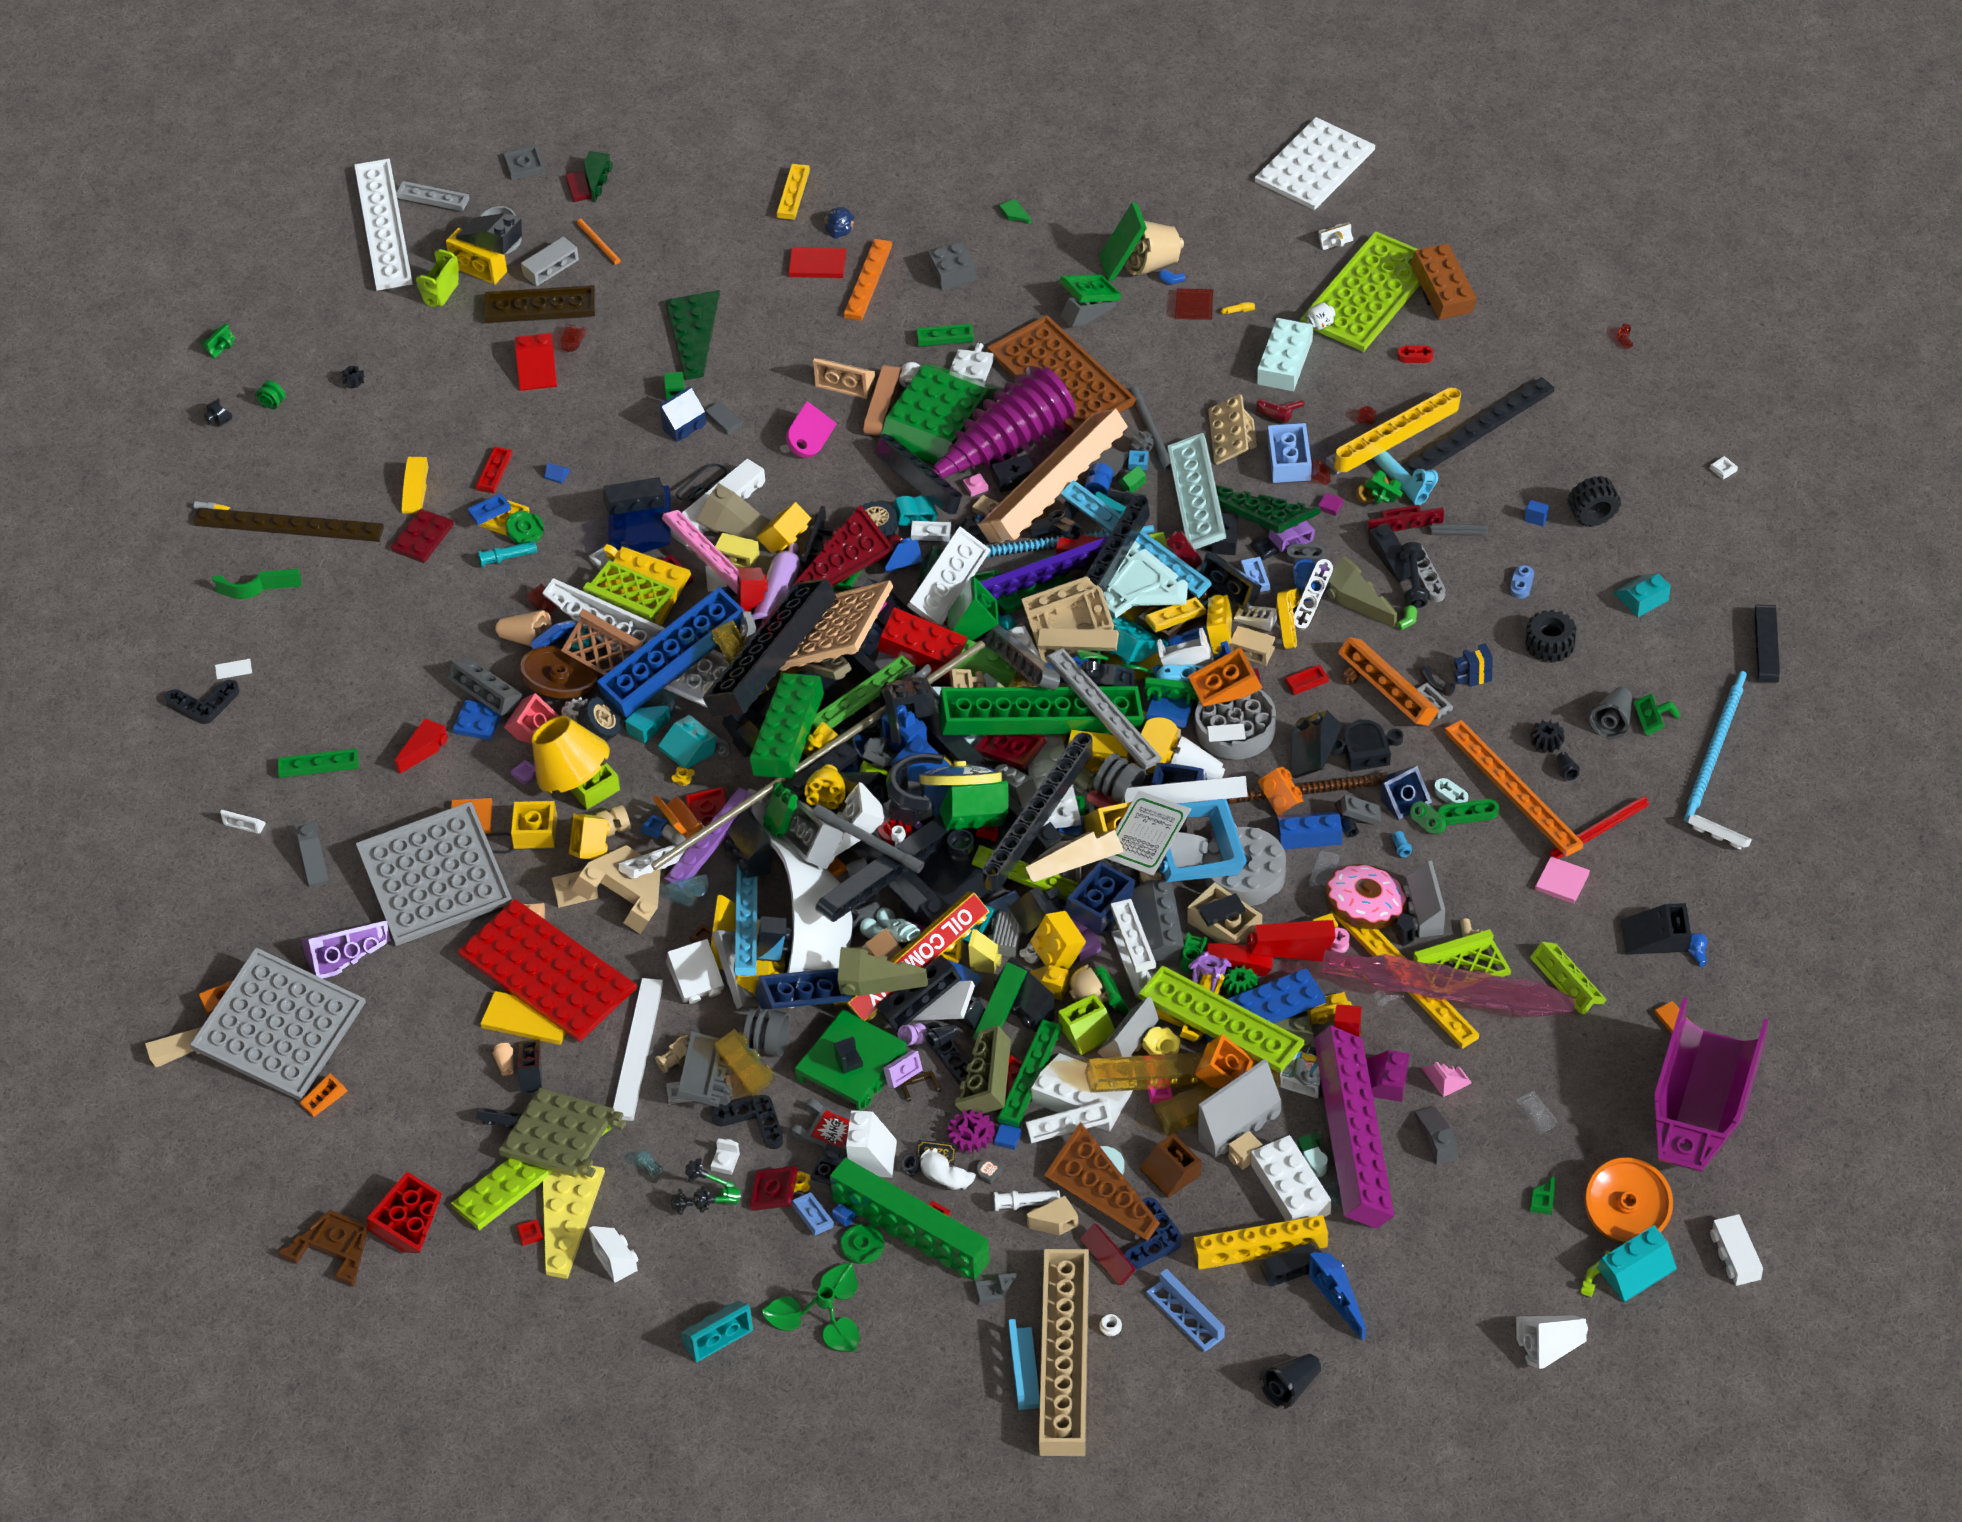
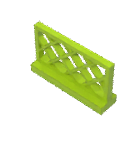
M608 561L591 583L587 582L583 587L585 593L652 623H655V617L675 593L674 587L612 561ZM612 568L618 571V574L608 576L607 572ZM629 576L635 579L634 581H629L625 583L623 581L624 577ZM616 579L621 580V584H616L612 586L609 582L611 580ZM603 582H607L608 587L603 588L597 586ZM647 583L651 585L650 588L640 590V584ZM637 586V591L627 593V587ZM619 589L624 590V594L619 595L612 592ZM656 591H667L665 595H656ZM653 592V598L643 599V594ZM640 595V601L634 602L629 600L630 597ZM655 602L657 604L654 609L645 606Z
M1490 929L1414 952L1412 965L1420 972L1434 998L1511 975V969L1493 941L1494 935ZM1491 948L1494 954L1491 957L1481 952ZM1470 955L1475 957V960L1472 963L1462 958ZM1478 959L1488 961V967L1476 964ZM1449 961L1456 963L1455 968L1443 964ZM1492 964L1501 966L1503 970L1495 971L1490 968ZM1459 965H1463L1470 968L1468 973L1459 971L1457 969ZM1433 967L1437 971L1435 974L1426 972L1425 969ZM1474 969L1484 972V975L1481 977L1471 974ZM1440 970L1451 973L1450 978L1438 976ZM1454 975L1465 978V981L1461 983L1452 980ZM1438 981L1447 985L1445 988L1437 990L1434 983Z

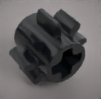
M349 366L345 371H342V383L347 384L348 388H358L361 383H364V371H359L358 366Z

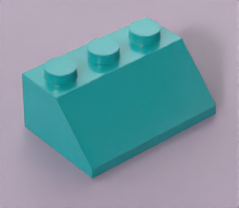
M1653 1225L1602 1257L1597 1269L1620 1299L1626 1302L1676 1271L1677 1267L1668 1242L1656 1226Z
M741 1301L727 1304L722 1310L713 1315L706 1316L699 1323L688 1326L681 1332L682 1343L696 1363L753 1331L750 1306Z

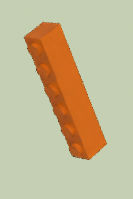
M1351 637L1347 638L1338 654L1413 722L1420 725H1430L1439 709L1364 641Z

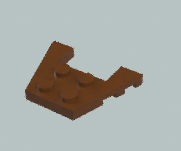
M329 1210L314 1222L302 1236L298 1235L289 1247L282 1248L279 1256L282 1259L297 1264L308 1247L341 1259L344 1263L335 1275L336 1280L354 1287L368 1235V1225Z

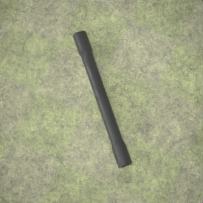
M1132 386L1128 391L1136 398L1135 405L1147 431L1152 435L1153 445L1158 453L1164 471L1172 470L1169 453L1146 407L1142 393L1138 386Z
M817 804L812 814L819 819L838 827L901 862L902 865L916 873L922 870L924 866L923 861L902 852L855 826L820 804Z

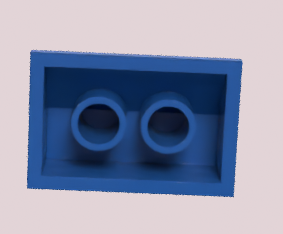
M1337 811L1276 816L1279 842L1284 849L1342 845V825L1340 814Z

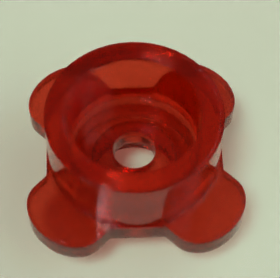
M1364 406L1358 410L1359 417H1357V422L1375 423L1374 416L1377 415V412L1372 407Z

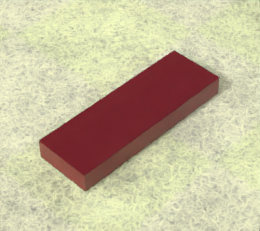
M1093 1223L1080 1238L1083 1244L1118 1284L1123 1285L1136 1270L1133 1264L1098 1224Z

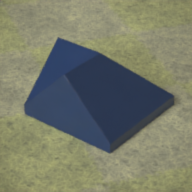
M1417 766L1391 773L1382 782L1381 802L1398 820L1410 815V809L1414 803L1418 801L1427 804L1432 803Z

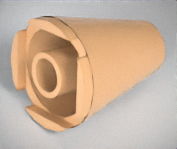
M540 610L501 618L497 622L495 629L500 638L532 647V641L552 627V620L548 612Z

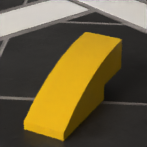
M408 457L402 513L417 514L422 509L429 468L427 457Z

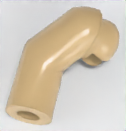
M1464 918L1460 921L1463 937L1482 932L1479 929L1472 930L1469 919Z

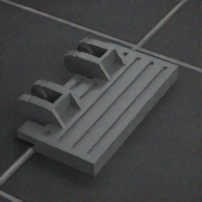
M692 1031L677 1097L718 1107L720 1104L725 1106L730 1103L729 1095L732 1093V1086L723 1082L725 1075H734L737 1072L738 1057L730 1053L732 1045L723 1043V1039Z

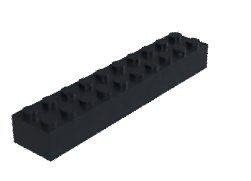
M827 578L798 582L790 589L702 697L712 717H726L734 714L742 715L748 711V707L757 699L761 691L767 687L769 681L776 676L777 671L785 665L786 660L795 652L798 645L804 641L806 635L813 630L815 624L822 619L823 614L831 608V604L837 598Z

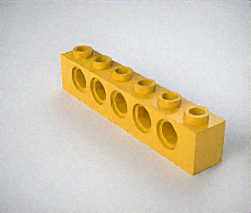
M1319 1215L1194 1237V1254L1198 1270L1268 1258L1311 1242H1316L1320 1248L1328 1247V1230L1324 1216Z

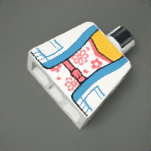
M1310 1047L1307 1053L1299 1051L1281 1072L1280 1087L1314 1098L1319 1097L1322 1083L1316 1048ZM1295 1059H1305V1071H1310V1074L1313 1073L1315 1075V1080L1311 1085H1303L1294 1078Z

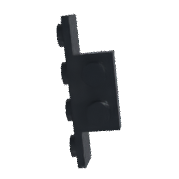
M822 505L819 512L815 514V525L810 528V539L806 540L805 554H802L800 558L803 572L811 565L812 560L822 552L823 543L827 539H832V534L835 530L823 527L826 520L825 506Z

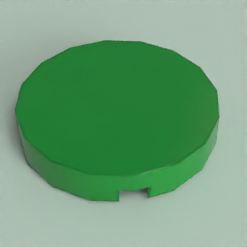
M523 510L510 515L506 522L505 530L507 536L517 544L532 541L536 543L543 536L544 524L538 515Z
M860 1224L850 1227L843 1233L841 1238V1252L852 1263L869 1264L879 1258L884 1249V1240L881 1232L871 1225L862 1226Z

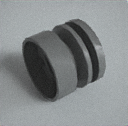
M1113 753L1100 767L1093 787L1095 791L1102 793L1104 796L1108 797L1111 795L1112 800L1116 803L1123 804L1125 803L1124 796L1127 788L1141 787L1145 780L1146 771L1134 763L1128 765L1127 759Z
M752 1007L744 1025V1049L754 1048L759 1053L764 1046L766 1054L782 1056L789 1036L790 1015L786 1012L773 1011L769 1018L767 1009L760 1011L758 1007Z

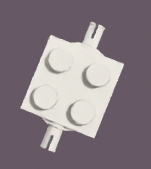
M977 343L973 351L958 349L950 370L985 383L994 361V354L982 352L984 347L982 343Z

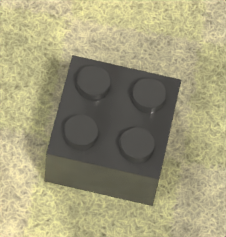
M963 242L928 251L929 267L941 290L976 281L975 264Z

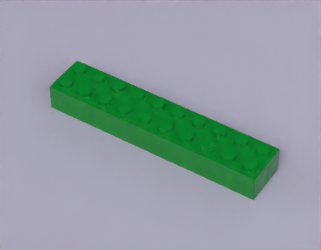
M1138 686L1099 687L1136 730L1140 732L1144 717ZM1042 687L941 688L937 701L942 735L1071 734V730L1111 733L1071 687H1058L1054 691Z

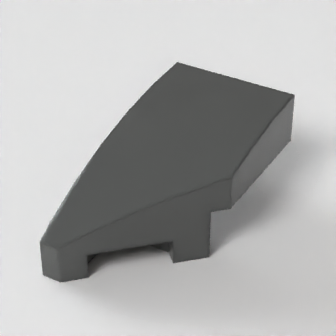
M1016 1273L1000 1274L996 1280L976 1281L974 1290L978 1305L1001 1301L1015 1281Z

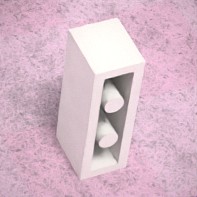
M1740 1215L1714 1220L1713 1229L1710 1231L1712 1241L1718 1244L1720 1259L1722 1261L1725 1260L1728 1277L1730 1279L1733 1278L1736 1286L1761 1280L1763 1267Z

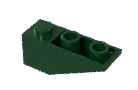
M589 151L584 161V167L592 201L596 202L598 196L602 194L603 184L607 183L608 173L612 171L613 162L610 161V154Z

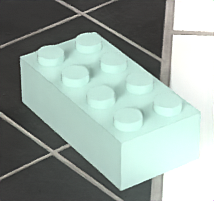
M1281 318L1276 319L1258 367V385L1294 391L1313 340L1312 324Z

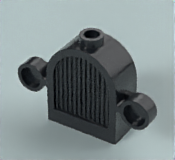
M1083 661V664H1081L1082 670L1098 687L1134 686L1135 670L1116 664H1099L1093 661Z
M1358 719L1349 724L1345 729L1344 742L1339 738L1336 739L1330 754L1334 756L1346 754L1351 772L1389 766L1391 761L1389 746L1401 745L1404 734L1400 729L1394 728L1385 735L1383 728L1378 723L1371 720Z

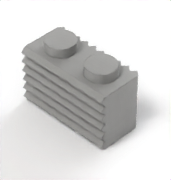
M998 911L997 918L992 919L991 930H993V935L989 934L988 938L998 945V954L1016 957L1022 928L1012 912Z

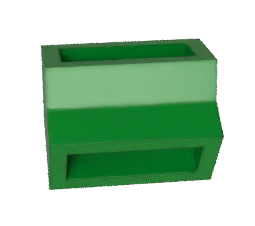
M1139 465L1118 480L1121 490H1130L1133 493L1146 483V474Z

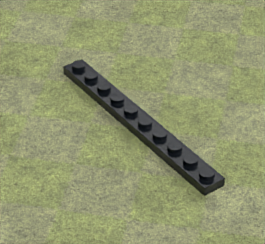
M1543 377L1537 379L1401 466L1411 476L1416 469L1431 470L1553 393L1555 387Z

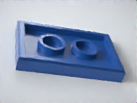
M1153 695L1146 720L1157 717L1166 718L1174 722L1177 727L1184 728L1186 727L1194 699H1190V703L1187 705L1186 698L1171 699L1161 696V700L1157 701V695Z

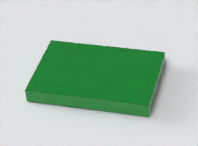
M1101 274L1061 276L1059 282L1079 302L1119 301L1122 297L1121 293Z

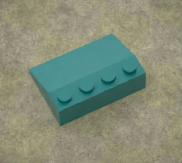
M1111 615L1114 623L1113 630H1118L1119 636L1117 650L1107 651L1108 653L1121 656L1120 660L1130 664L1131 662H1141L1159 652L1157 642L1161 639L1160 637L1122 615L1117 618ZM1161 639L1165 648L1168 647L1170 643Z

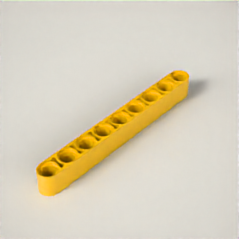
M1447 388L1339 447L1335 454V470L1348 472L1457 412L1461 392L1456 388Z

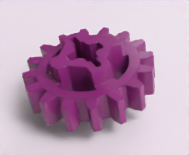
M971 1109L970 1114H967L964 1110L962 1116L956 1114L955 1120H950V1126L948 1127L949 1141L956 1144V1147L960 1146V1152L968 1149V1153L971 1154L972 1150L975 1149L979 1153L980 1147L987 1149V1143L993 1142V1136H995L994 1123L990 1121L989 1115L983 1117L982 1111L975 1114L974 1109Z

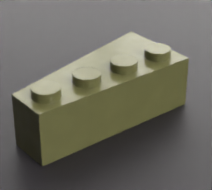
M998 1025L979 1032L972 1052L974 1058L971 1063H968L966 1069L968 1072L965 1081H962L960 1086L961 1095L956 1098L954 1103L962 1113L965 1110L967 1114H970L971 1109H974L975 1114H978L980 1111L984 1114L1004 1108L1011 1039Z

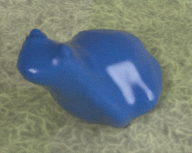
M1693 933L1691 934L1690 949L1687 951L1695 958L1698 965L1703 967L1707 963L1705 952L1708 941L1704 934Z

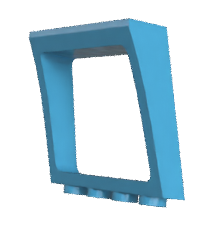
M1227 799L1177 803L1191 808L1187 817H1208L1210 819L1223 861L1178 868L1175 866L1169 848L1159 865V871L1164 873L1166 882L1239 875L1247 860Z

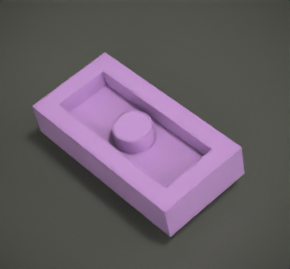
M911 1050L883 1068L889 1088L899 1086L923 1070L919 1053L915 1050Z

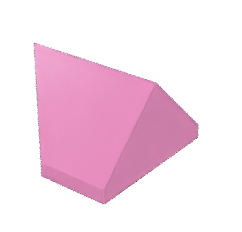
M1438 1062L1430 1066L1421 1067L1443 1097L1471 1084V1081L1460 1067L1454 1069L1451 1065L1448 1068L1445 1064L1440 1065Z

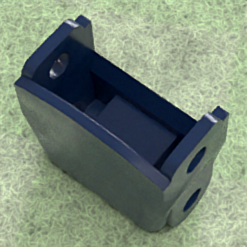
M1157 763L1152 785L1207 780V773L1202 768Z

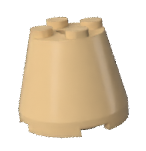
M1144 221L1147 229L1124 264L1126 270L1132 275H1143L1169 264L1177 263L1184 242L1179 237L1174 226Z

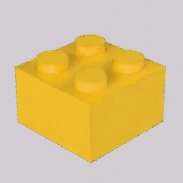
M795 502L779 512L756 538L772 554L777 550L781 552L787 546H791L797 540L796 536L808 528L807 523L811 520V517Z
M555 801L514 802L511 829L514 849L555 848L557 826Z
M573 813L569 854L578 858L594 860L606 855V835L610 831L608 819L597 815Z
M1061 911L1045 915L1030 943L1045 966L1053 965L1068 970L1073 965L1086 941L1067 912Z

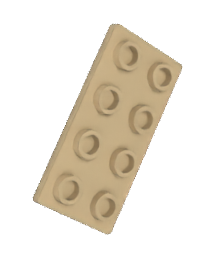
M1237 394L1209 408L1213 457L1216 465L1247 451L1248 448L1253 449L1257 447L1254 419L1245 411L1241 394Z

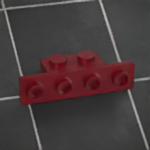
M1418 504L1384 510L1381 513L1382 518L1368 521V535L1369 530L1385 523L1393 532L1443 523L1444 509L1441 507L1421 511Z

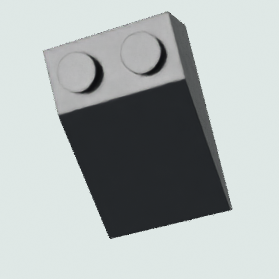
M507 213L474 217L456 235V239L504 255L522 237V219Z
M1328 710L1316 712L1305 718L1302 717L1295 724L1296 727L1292 733V777L1295 779L1324 769L1342 728V724Z

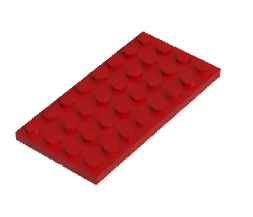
M514 899L458 950V955L564 1030L565 1033L579 1043L637 989L636 983L517 899Z

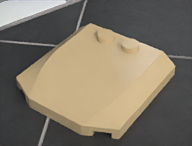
M1087 576L1022 599L1036 644H1038L1040 628L1113 630L1114 628L1102 589L1092 583ZM1038 649L1041 659L1046 664L1048 663L1046 660L1047 655L1058 651ZM1065 650L1072 658L1078 656L1076 650Z

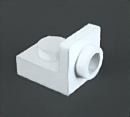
M718 1138L716 1142L717 1151L711 1164V1171L732 1175L740 1155L738 1143L730 1139Z

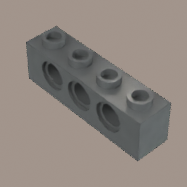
M470 658L452 661L448 676L450 681L499 715L515 711L522 696L519 691Z

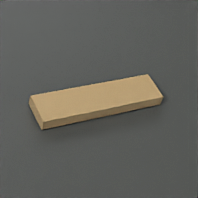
M1040 628L1037 646L1038 649L1053 650L1064 648V650L1116 651L1119 633L1118 630Z

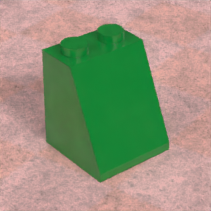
M974 576L969 579L948 611L947 623L949 630L966 636L967 643L968 640L973 641L999 624L997 600Z

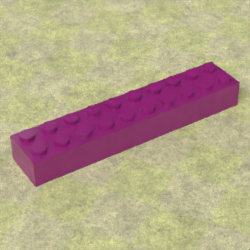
M1330 1025L1314 1038L1343 1212L1347 1218L1373 1228H1379L1394 1217L1364 1043L1362 1038Z

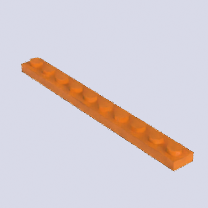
M1462 720L1445 728V734L1566 857L1583 848V842Z

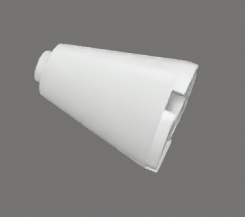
M1181 737L1170 764L1202 768L1207 773V780L1221 779L1225 772V769L1222 768L1223 763L1187 738Z

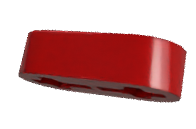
M1405 345L1398 349V360L1402 363H1429L1433 360L1434 351L1430 346Z

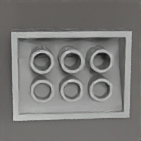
M1265 1059L1199 1104L1198 1141L1215 1158L1221 1153H1227L1229 1151V1144L1246 1132L1258 1131L1263 1127L1264 1123L1270 1119L1274 1120L1279 1116L1281 1112V1098L1269 1064Z

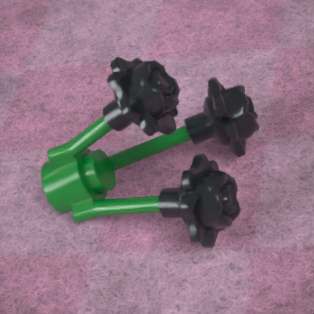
M696 1158L695 1161L690 1160L685 1166L688 1182H694L698 1177L718 1182L725 1186L720 1188L719 1197L710 1195L709 1189H706V1186H702L696 1190L694 1197H686L682 1190L678 1189V1194H673L671 1199L672 1209L678 1211L679 1215L683 1214L687 1206H693V1204L696 1209H699L700 1213H703L709 1209V1204L737 1205L740 1200V1189L734 1187V1182L725 1181L709 1174L702 1167V1158Z

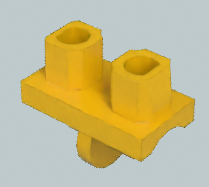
M821 722L813 734L807 737L808 740L806 741L803 753L809 757L836 739L838 734L825 722Z

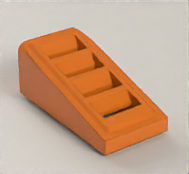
M329 1073L300 1104L315 1117L348 1090ZM327 1091L329 1094L325 1096L323 1092ZM320 1096L323 1100L319 1102L316 1097ZM311 1101L317 1105L315 1108L309 1104Z

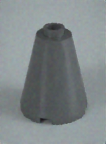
M1618 687L1594 707L1589 721L1596 733L1599 735L1601 733L1608 735L1606 738L1609 739L1624 736L1630 725L1631 692L1626 688Z

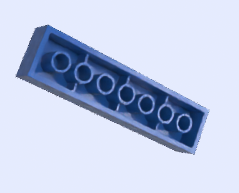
M718 587L599 679L597 683L601 694L620 713L628 717L737 632L741 626L740 621L743 620L742 611L744 609Z

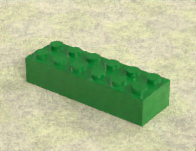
M781 674L750 756L754 776L793 779L824 695L820 676Z

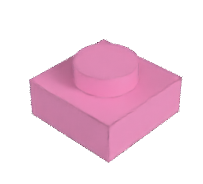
M980 473L963 479V485L971 497L988 491V485Z

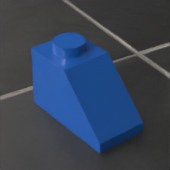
M911 538L900 540L901 543L894 549L883 572L888 573L921 564L923 558L918 540H912Z

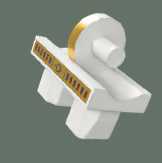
M1349 222L1335 225V227L1330 229H1322L1318 232L1323 250L1335 246L1343 247L1344 243L1353 241L1351 224Z

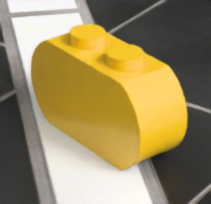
M1160 717L1147 720L1141 735L1162 757L1160 763H1171L1174 754L1173 750L1177 749L1180 738L1177 737L1178 728L1176 724L1169 719ZM1134 759V764L1142 768V766ZM1156 765L1145 771L1147 773H1154Z

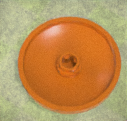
M1618 1158L1603 1164L1592 1175L1585 1190V1209L1591 1223L1599 1233L1619 1244H1625L1653 1225L1661 1233L1672 1215L1673 1195L1667 1180L1654 1166L1639 1159Z

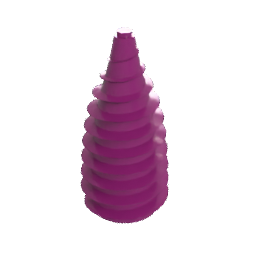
M1027 367L1025 375H1016L1015 383L1007 382L1004 385V392L997 390L994 392L993 400L986 399L983 402V410H974L973 420L967 419L964 421L965 432L958 431L956 433L955 444L949 445V451L933 466V470L942 478H945L957 472L961 473L962 470L968 468L975 471V466L979 464L990 468L989 460L995 459L998 462L1004 461V454L1016 458L1017 448L1028 453L1030 450L1028 442L1030 441L1035 445L1041 446V435L1052 439V428L1063 432L1065 430L1063 421L1074 419L1076 409L1068 389L1049 368Z

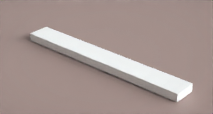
M642 978L613 1106L615 1111L623 1113L624 1116L621 1120H634L662 993L663 980Z

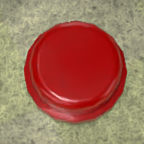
M892 817L884 819L883 823L878 826V834L881 840L895 847V841L891 838L892 828L894 826H902L905 830V840L911 835L912 827L911 825L902 824L900 820L896 823V820H892Z

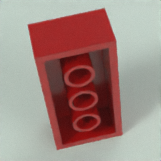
M894 607L880 637L877 650L895 658L903 655L911 664L920 668L929 664L933 673L961 654L967 637ZM950 671L942 677L950 679Z

